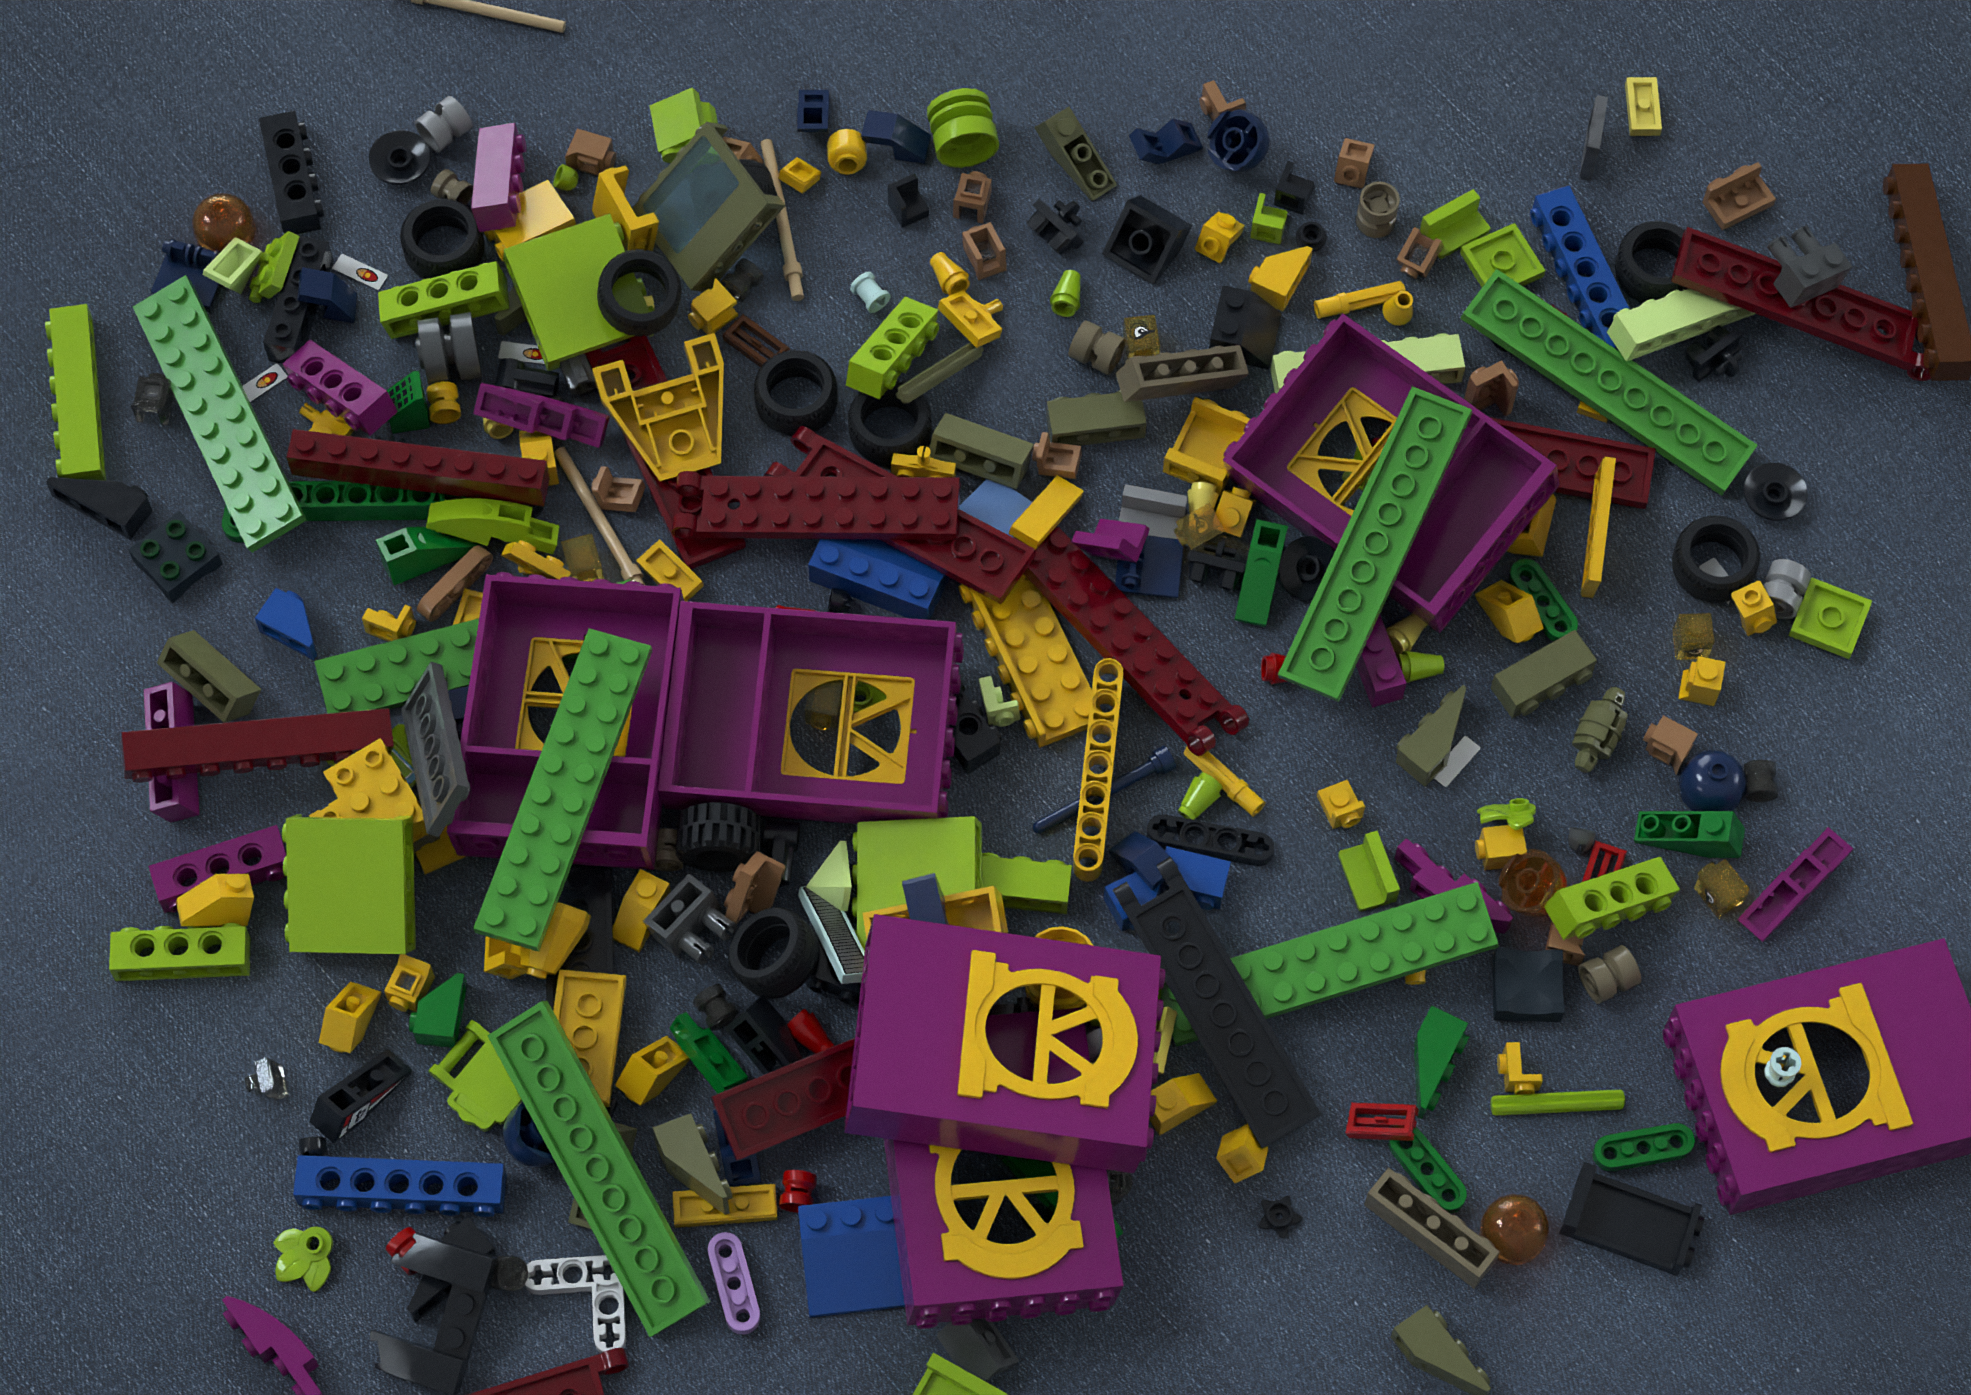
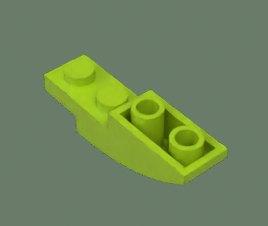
M463 498L431 503L426 528L459 537L472 543L488 546L491 537L511 543H518L519 540H522L536 547V551L552 555L557 546L559 525L532 518V507L482 498Z

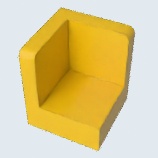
M485 937L484 972L510 980L527 973L528 968L521 965L520 946Z
M1246 1124L1222 1136L1216 1159L1235 1184L1263 1171L1268 1147L1262 1149L1251 1128Z

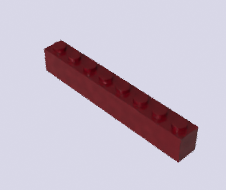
M296 429L292 431L286 457L291 474L295 476L471 498L494 499L543 507L550 480L547 461Z
M389 708L121 732L124 778L132 779L136 783L151 781L156 776H166L167 779L175 780L185 778L189 773H200L201 776H215L220 774L222 770L232 769L234 773H248L253 771L254 767L267 766L268 770H281L286 768L287 764L300 763L301 767H314L320 765V761L330 760L337 764L380 738L390 754L394 744Z

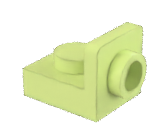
M992 676L979 678L988 725L993 724L994 726L1004 727L1020 720L1018 701L1014 700L1004 703L1001 687H994Z

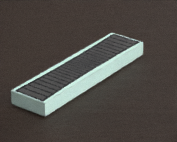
M806 886L800 887L798 897L840 983L861 982L865 951L845 911H840Z

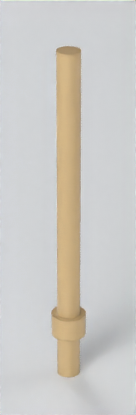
M411 0V3L434 4L559 33H564L566 21L472 0Z
M764 139L760 143L764 163L771 173L777 196L785 204L781 181L778 179L779 171L773 141L771 139ZM785 206L775 217L785 262L782 268L784 278L789 282L792 300L800 301L804 298L801 284L803 273L801 264L796 259Z
M558 448L554 454L622 569L620 574L624 581L630 579V581L640 582L645 585L642 580L643 573L636 563H632L566 448Z

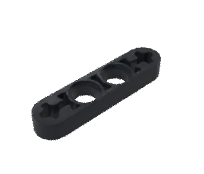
M1165 814L1154 816L1147 826V837L1156 841L1163 849H1166V846L1253 866L1268 864L1274 854L1272 838L1261 832ZM1160 825L1166 826L1167 832H1165L1164 837L1157 836V830ZM1177 827L1181 828L1179 841L1175 840ZM1197 830L1203 835L1204 839L1199 844H1191L1186 841L1185 834L1188 831ZM1223 836H1229L1235 840L1236 846L1232 850H1223L1218 846L1217 841ZM1242 840H1246L1244 853H1240ZM1257 843L1263 844V850L1265 851L1262 852V855L1255 854V849L1253 848L1257 846Z

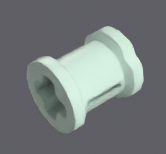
M865 272L852 282L850 291L854 295L860 296L865 302L869 313H875L889 302L891 295L887 290H882L874 281L875 276L871 272Z
M1789 1047L1776 1049L1765 1066V1077L1773 1086L1786 1087L1789 1083L1793 1082L1795 1075L1799 1072L1801 1058L1794 1049ZM1781 1064H1784V1070L1786 1071L1781 1070Z

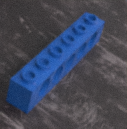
M1570 185L1535 196L1533 207L1530 210L1531 221L1535 227H1539L1542 233L1543 246L1547 252H1551L1555 260L1554 267L1556 273L1560 278L1563 277L1567 285L1568 298L1571 303L1576 304L1579 310V320L1582 327L1588 329V331L1618 350L1607 334L1609 328L1604 325H1611L1614 315L1620 310L1629 307ZM1555 223H1561L1564 226H1558ZM1567 248L1575 249L1576 252L1569 251ZM1579 274H1587L1589 277H1583ZM1591 299H1598L1601 303L1594 302Z
M298 1155L293 1195L297 1204L302 1205V1208L307 1210H321L323 1206H334L336 1209L345 1212L356 1211L358 1207L371 1208V1211L377 1213H389L391 1209H405V1212L416 1215L424 1214L426 1210L439 1211L440 1214L446 1216H457L460 1212H474V1215L479 1217H493L494 1213L504 1212L507 1173L504 1164ZM331 1179L340 1180V1184L336 1189L331 1191L323 1189L327 1181ZM368 1180L375 1182L371 1190L367 1192L358 1191V1187L362 1182ZM399 1182L409 1184L407 1190L403 1193L392 1192L394 1185ZM434 1183L443 1185V1189L438 1194L430 1195L426 1193L427 1188ZM467 1185L478 1187L477 1191L471 1196H463L460 1192Z

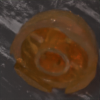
M226 193L210 195L203 199L194 210L192 227L199 246L201 245L203 248L211 251L219 250L221 252L235 237L246 243L249 241V244L253 241L256 231L253 214L246 203L235 195Z
M1529 849L1530 852L1522 855L1517 853L1512 856L1504 865L1499 877V886L1502 888L1503 897L1501 896V899L1511 910L1518 914L1535 918L1548 915L1544 907L1558 890L1567 887V877L1563 867L1545 851Z
M1512 1193L1499 1197L1487 1207L1480 1221L1479 1234L1492 1242L1495 1248L1500 1251L1497 1260L1505 1264L1520 1265L1531 1262L1542 1252L1549 1236V1221L1545 1210L1536 1200L1526 1195Z

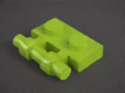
M288 231L279 239L275 238L271 244L266 245L265 251L258 261L259 269L257 275L252 278L249 286L251 289L250 301L260 303L262 296L270 299L282 290L300 236Z

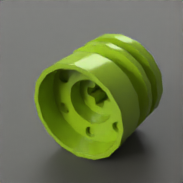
M969 88L951 90L939 95L927 107V117L933 134L934 148L937 159L941 164L955 168L975 166L987 161L999 149V139L996 126L992 122L993 113L990 109L989 97L984 92Z

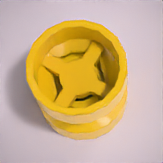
M441 381L428 386L426 393L427 399L431 403L429 407L430 420L437 424H449L460 419V405L456 402L459 397L457 385L452 382Z

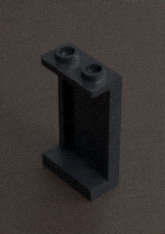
M1584 1162L1559 1234L1678 1276L1683 1266L1689 1268L1695 1248L1690 1247V1242L1693 1235L1699 1236L1705 1217L1699 1215L1702 1205L1695 1203L1693 1207H1689L1595 1173L1597 1166Z

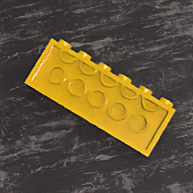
M1024 574L1002 604L963 584L959 585V592L964 603L970 602L974 611L971 613L975 627L978 631L982 629L987 638L984 639V643L991 658L995 656L1000 665L997 666V671L1004 685L1008 683L1013 692L1010 694L1011 701H1018L1019 711H1022L1025 721H1023L1024 729L1029 739L1035 738L1038 747L1041 748L1087 730L1092 689L1048 599Z

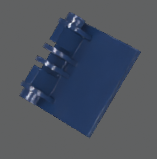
M175 239L165 240L162 252L166 253V256L151 289V293L158 292L186 275L192 281L203 306L210 308L219 283L204 276L203 270L215 259L220 251L195 246L191 243L179 242Z
M1147 536L1137 563L1123 560L1117 561L1115 579L1117 588L1124 593L1178 598L1184 540Z

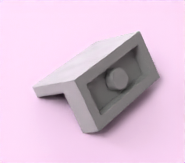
M1125 484L1119 521L1146 525L1150 528L1148 536L1180 539L1188 496Z

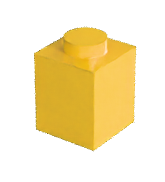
M1509 825L1482 828L1479 840H1475V852L1477 859L1483 860L1484 870L1524 866L1528 853L1523 828L1514 830Z

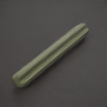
M969 342L899 386L896 393L897 399H901L904 404L910 403L982 356L981 352L984 351L983 345L976 348Z

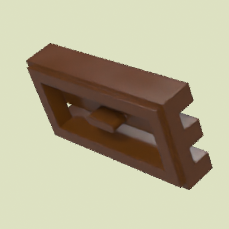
M744 314L723 334V340L760 368L768 361L766 358H773L777 354L740 328L741 326L747 328L778 351V353L790 350L788 346ZM755 350H757L758 352H760V353H761L762 355H764L766 358H764L763 356H761V355H760L759 353H757Z

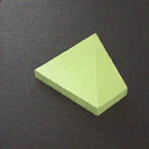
M235 237L203 270V275L242 294L262 255V251Z
M839 841L806 886L840 911H848L852 888L847 841Z

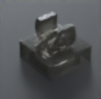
M266 1057L255 1061L256 1074L244 1079L247 1091L255 1090V1095L257 1096L264 1094L276 1100L289 1096L282 1064Z

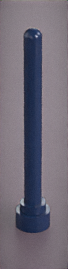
M1165 745L1152 751V755L1148 757L1147 762L1112 780L1111 796L1154 772L1157 775L1161 772L1166 774L1176 769V763ZM1093 795L1086 800L1090 804L1095 805L1103 799L1100 796ZM1080 798L1034 822L1032 826L1033 831L1041 834L1078 814Z

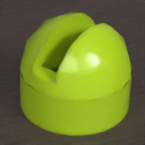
M561 164L556 171L553 186L565 191L574 189L578 184L579 176L577 171L570 166Z

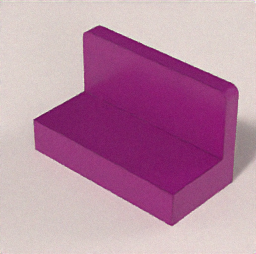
M1100 519L1094 533L1075 531L1071 542L1090 556L1137 563L1150 528L1143 524Z

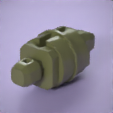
M1611 687L1606 691L1602 700L1591 701L1583 717L1579 720V726L1574 735L1572 745L1579 750L1575 759V768L1581 772H1591L1598 759H1609L1617 743L1622 738L1621 734L1626 725L1628 714L1622 710L1625 692L1620 688Z

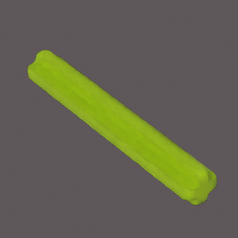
M1621 1089L1495 1095L1491 1098L1490 1107L1492 1114L1495 1116L1621 1110L1625 1106V1095Z

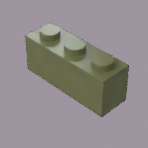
M1121 390L1110 394L1090 393L1084 397H1058L1052 401H1047L1046 418L1050 442L1082 446L1145 438L1146 417L1143 400L1124 402Z
M945 413L933 432L930 457L940 461L956 463V468L1017 489L1029 469L1034 444Z
M195 630L168 638L157 661L161 668L224 723L250 714L262 690Z
M1573 630L1495 674L1491 690L1512 719L1521 713L1523 716H1526L1539 707V703L1549 698L1552 701L1565 693L1567 687L1575 683L1581 685L1587 682L1593 676L1597 659L1576 630Z

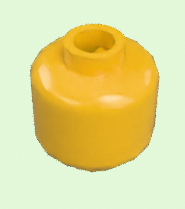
M842 129L834 132L828 138L827 160L834 171L850 175L860 171L866 165L867 144L862 139L860 132L853 129Z

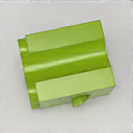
M693 87L649 105L657 149L662 155V160L666 163H672L676 158L677 152L691 141L695 136L696 130L706 122L718 124L715 108L709 102H701L699 93ZM714 147L690 174L702 165L716 164L722 160Z

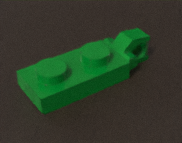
M687 1012L676 1016L669 1029L675 1036L678 1045H680L681 1049L717 1094L747 1082L748 1076L709 1028L703 1029L700 1026L698 1027Z

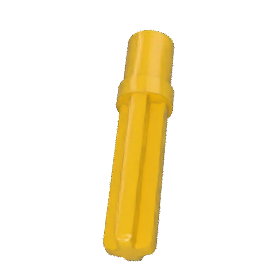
M1397 281L1346 294L1345 292L1338 293L1332 297L1315 300V314L1318 319L1338 314L1342 315V313L1349 314L1350 311L1384 304L1386 300L1395 296L1399 291H1406L1405 285L1402 281Z
M1186 747L1183 752L1184 755L1202 772L1216 779L1222 785V790L1227 793L1228 798L1238 803L1252 817L1256 816L1263 809L1266 802L1251 790L1243 779L1240 780L1213 754L1208 751L1202 756H1196Z

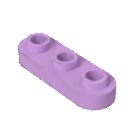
M727 1232L719 1233L710 1240L708 1255L726 1323L737 1334H749L758 1327L761 1317L742 1244L734 1234ZM728 1248L732 1251V1254L727 1258H723L719 1255L722 1249ZM736 1280L741 1283V1286L737 1290H731L728 1284ZM740 1313H747L750 1318L746 1322H739L737 1316Z

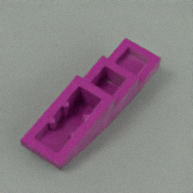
M485 383L480 384L473 412L475 415L529 433L538 431L565 441L570 438L597 448L603 446L610 419L609 415L577 405Z
M1827 827L1807 850L1805 849L1784 872L1782 871L1737 920L1763 943L1853 852V848L1832 829Z

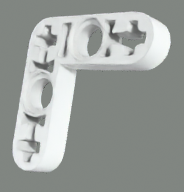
M606 1255L544 1259L528 1263L523 1269L522 1279L529 1292L536 1295L592 1291L593 1333L596 1349L599 1353H603L614 1348H625V1295L618 1277L613 1273L610 1280H604L602 1274H593L594 1282H588L587 1266H592L593 1273L603 1272L604 1266L611 1265ZM569 1267H578L582 1270V1278L577 1283H568L563 1279V1274ZM557 1268L559 1284H554L553 1277L543 1278L540 1285H535L534 1280L529 1279V1277L535 1276L536 1270H542L544 1276H554L552 1269ZM603 1299H616L619 1303L617 1311L610 1315L603 1314L599 1310V1304ZM605 1323H612L614 1337L620 1338L614 1341L613 1347L610 1348L606 1346L605 1342L601 1341V1339H606L607 1337Z

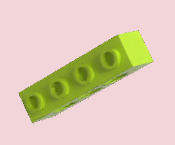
M497 261L483 263L479 266L453 271L445 275L423 279L378 292L380 323L391 339L418 333L417 320L438 317L441 325L445 326L450 324V315L471 312L472 318L510 309L507 278Z
M904 297L849 360L846 386L877 399H880L888 389L892 390L901 373L908 371L912 360L916 356H921L928 341H933L939 331V323H936L938 309Z
M1657 857L1560 889L1544 905V908L1563 940L1574 936L1582 939L1598 928L1602 927L1604 930H1608L1618 925L1621 920L1628 918L1631 922L1641 918L1648 911L1653 910L1655 913L1667 909L1672 904L1671 899L1679 892L1680 888L1662 858Z
M226 923L221 927L208 928L207 926H188V929L158 926L154 930L143 931L134 927H126L121 929L120 932H111L109 971L115 981L250 976L251 938L246 926H241L237 923ZM212 945L222 946L217 953H206ZM180 946L188 947L184 954L173 955L176 948ZM148 947L154 948V951L149 956H139L143 949Z

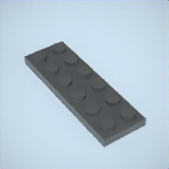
M430 661L401 711L426 833L439 837L445 826H449L452 823L455 810L460 802L465 801L468 797L470 783L466 775V764L462 757L461 742L458 739L456 720H454L452 712V701L449 698L443 666Z

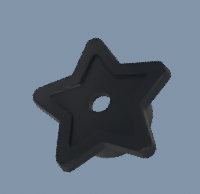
M1288 1195L1281 1200L1273 1202L1265 1199L1261 1201L1265 1215L1258 1224L1260 1229H1274L1279 1237L1284 1239L1289 1226L1302 1221V1217L1293 1211L1291 1199ZM1276 1214H1281L1282 1218L1277 1219Z

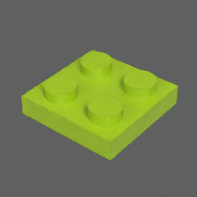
M1515 223L1463 245L1460 249L1461 256L1481 287L1485 285L1496 269L1521 286L1541 279L1545 275L1546 270Z
M1812 577L1788 636L1850 659L1872 600Z

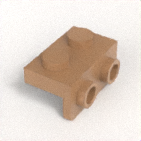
M1759 162L1751 166H1741L1732 175L1724 179L1717 178L1707 186L1702 203L1722 231L1774 205L1776 198L1759 176L1762 169Z
M1502 360L1488 368L1480 367L1469 377L1464 400L1478 410L1496 403L1503 415L1507 416L1512 412L1519 385L1518 378L1512 369H1507Z
M758 851L746 864L740 863L732 881L736 882L735 888L730 890L724 902V906L727 907L725 916L738 924L748 911L756 914L761 910L771 908L786 868L785 865Z

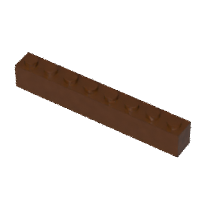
M1929 163L1892 164L1888 176L1884 177L1883 193L1888 195L1889 218L1893 219L1895 224L1894 239L1900 245V265L1906 271V290L1908 293H1911L1913 300L1912 315L1914 318H1917L1919 326L1918 341L1923 343L1925 351L1923 358L1924 366L1929 368L1932 381L1969 380L1971 376V335Z

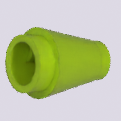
M1075 270L1063 272L1050 298L1052 311L1062 317L1073 316L1080 308L1081 275Z
M1403 651L1402 654L1396 655L1406 683L1443 674L1444 672L1442 655Z
M1201 772L1198 777L1194 776L1177 812L1186 819L1195 820L1221 796L1219 792L1223 788L1222 785L1204 772Z

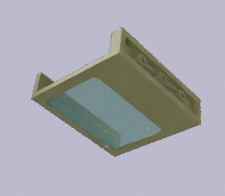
M706 122L696 130L695 136L691 141L677 152L676 158L672 163L659 173L658 179L648 190L640 195L639 201L632 208L637 217L655 213L659 220L655 239L656 244L690 290L702 292L708 288L710 290L713 288L715 278L720 281L786 206L779 196L766 195L762 192L722 139L728 128L723 124Z

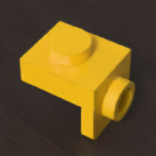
M1218 211L1203 225L1195 250L1221 263L1229 246L1241 236L1245 225L1236 221L1233 216Z
M1233 486L1232 491L1224 490L1214 516V521H1212L1213 528L1241 538L1252 507L1255 506L1257 501L1250 498L1251 492Z
M1756 581L1731 593L1732 599L1739 610L1742 627L1747 636L1763 633L1777 623L1774 604L1761 581Z
M1506 1042L1502 1054L1497 1056L1498 1074H1504L1505 1092H1514L1516 1095L1534 1094L1535 1091H1539L1543 1082L1542 1074H1522L1520 1042Z

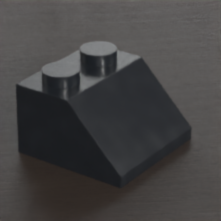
M1140 195L1127 200L1102 254L1148 282L1155 284L1180 252L1193 225Z
M1223 285L1209 349L1215 346L1240 345L1246 365L1269 369L1282 313L1253 291Z

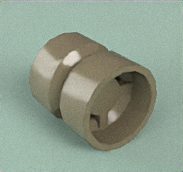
M1380 181L1366 185L1361 191L1356 224L1359 230L1366 236L1382 238L1393 231L1400 203L1399 193L1395 187Z
M1085 320L1078 328L1071 342L1068 355L1083 364L1090 361L1092 362V368L1110 375L1121 358L1126 338L1111 331L1104 334L1102 327Z
M1623 945L1605 952L1603 960L1599 957L1592 958L1578 967L1579 976L1586 992L1597 1004L1612 998L1617 993V989L1625 992L1639 985L1642 981L1641 973L1634 957Z

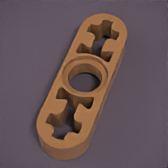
M481 545L474 546L423 596L417 606V612L430 622L437 620L463 594L464 588L468 589L489 568L493 555Z

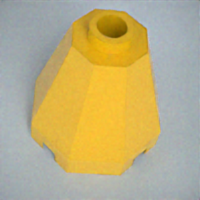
M558 902L539 952L520 946L521 965L528 968L526 974L540 979H546L547 974L556 975L587 930L591 915L586 911Z

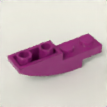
M1407 838L1397 846L1394 859L1413 875L1409 889L1420 899L1478 882L1494 932L1505 934L1510 929L1513 920L1510 910L1501 901H1494L1486 893L1485 887L1478 880L1470 879L1464 873L1455 882L1451 873L1444 866H1437L1428 858V853L1421 845L1413 844Z
M230 1296L222 1299L227 1308L222 1313L233 1330L240 1327L246 1335V1338L241 1340L252 1358L259 1354L264 1363L272 1359L283 1377L290 1374L296 1382L291 1387L296 1395H323L309 1375L310 1372L319 1367L316 1359L289 1328L267 1312L243 1300Z

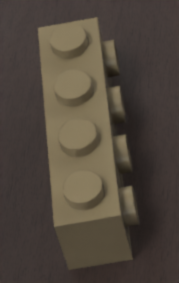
M1240 345L1227 347L1215 346L1203 350L1190 349L1178 353L1164 352L1146 357L1134 356L1127 359L1125 365L1115 374L1124 402L1231 389L1245 378L1249 372Z
M1388 1167L1367 1194L1364 1206L1473 1289L1476 1288L1494 1265L1500 1251L1495 1248L1492 1242L1469 1229L1463 1220L1455 1215H1451L1440 1207L1434 1198L1428 1194H1423L1402 1174L1395 1173Z

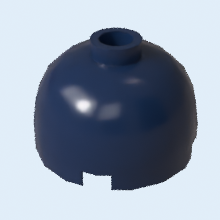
M1237 109L1221 113L1213 121L1207 138L1210 139L1209 156L1216 165L1229 171L1245 172L1255 168L1264 160L1269 149L1270 139L1267 127L1260 118L1245 110Z
M1708 750L1696 754L1686 763L1680 775L1681 798L1692 811H1733L1738 807L1745 793L1746 775L1741 764L1733 756L1723 751Z
M523 1102L519 1103L506 1117L503 1127V1142L508 1153L525 1166L543 1167L554 1163L555 1160Z

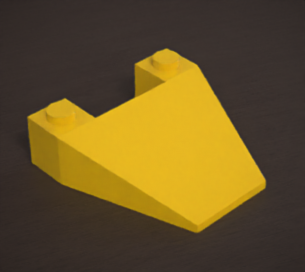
M715 333L684 341V349L692 374L632 391L623 360L592 368L603 406L660 482L675 478L678 473L683 471L695 472L721 464L724 362Z

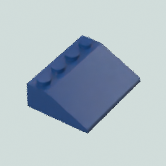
M820 539L808 564L810 582L829 589L845 590L855 599L911 619H931L950 578L879 539Z
M891 1196L798 1206L809 1318L905 1307Z

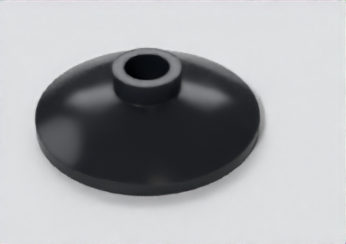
M397 130L386 133L373 143L369 151V165L373 174L381 181L392 185H404L416 181L426 172L430 164V150L427 143L422 137L410 131ZM399 161H404V162H405V163L399 164V165L396 164V163L399 162Z
M1765 463L1754 468L1748 474L1743 488L1744 498L1749 508L1758 516L1772 521H1784L1796 516L1805 506L1808 495L1807 486L1802 476L1790 466L1781 463ZM1775 494L1778 499H1772L1768 495Z
M1304 536L1291 542L1282 554L1279 568L1280 580L1286 591L1298 599L1313 600L1335 553L1334 549L1315 536ZM1316 564V571L1312 575L1310 571L1311 566Z

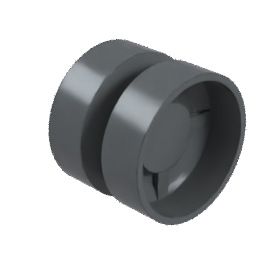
M471 312L450 315V333L444 334L438 317L417 320L419 338H416L418 358L421 370L425 369L429 386L436 382H449L450 365L453 364L456 365L462 381L482 378Z

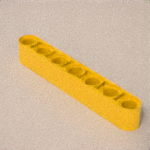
M1111 658L1103 659L1095 666L1073 854V872L1077 878L1086 882L1096 880L1103 870L1123 687V667L1117 660ZM1104 674H1113L1116 679L1112 682H1106L1100 677ZM1101 704H1109L1113 709L1110 712L1104 713L1099 711L1097 707ZM1098 734H1104L1110 740L1105 743H1099L1094 740V737ZM1094 765H1102L1107 770L1102 774H1096L1090 768ZM1096 795L1100 796L1103 802L1093 805L1087 802L1086 799ZM1088 826L1098 828L1100 832L1095 836H1089L1083 830ZM1090 857L1097 863L1092 867H1084L1080 864V860Z

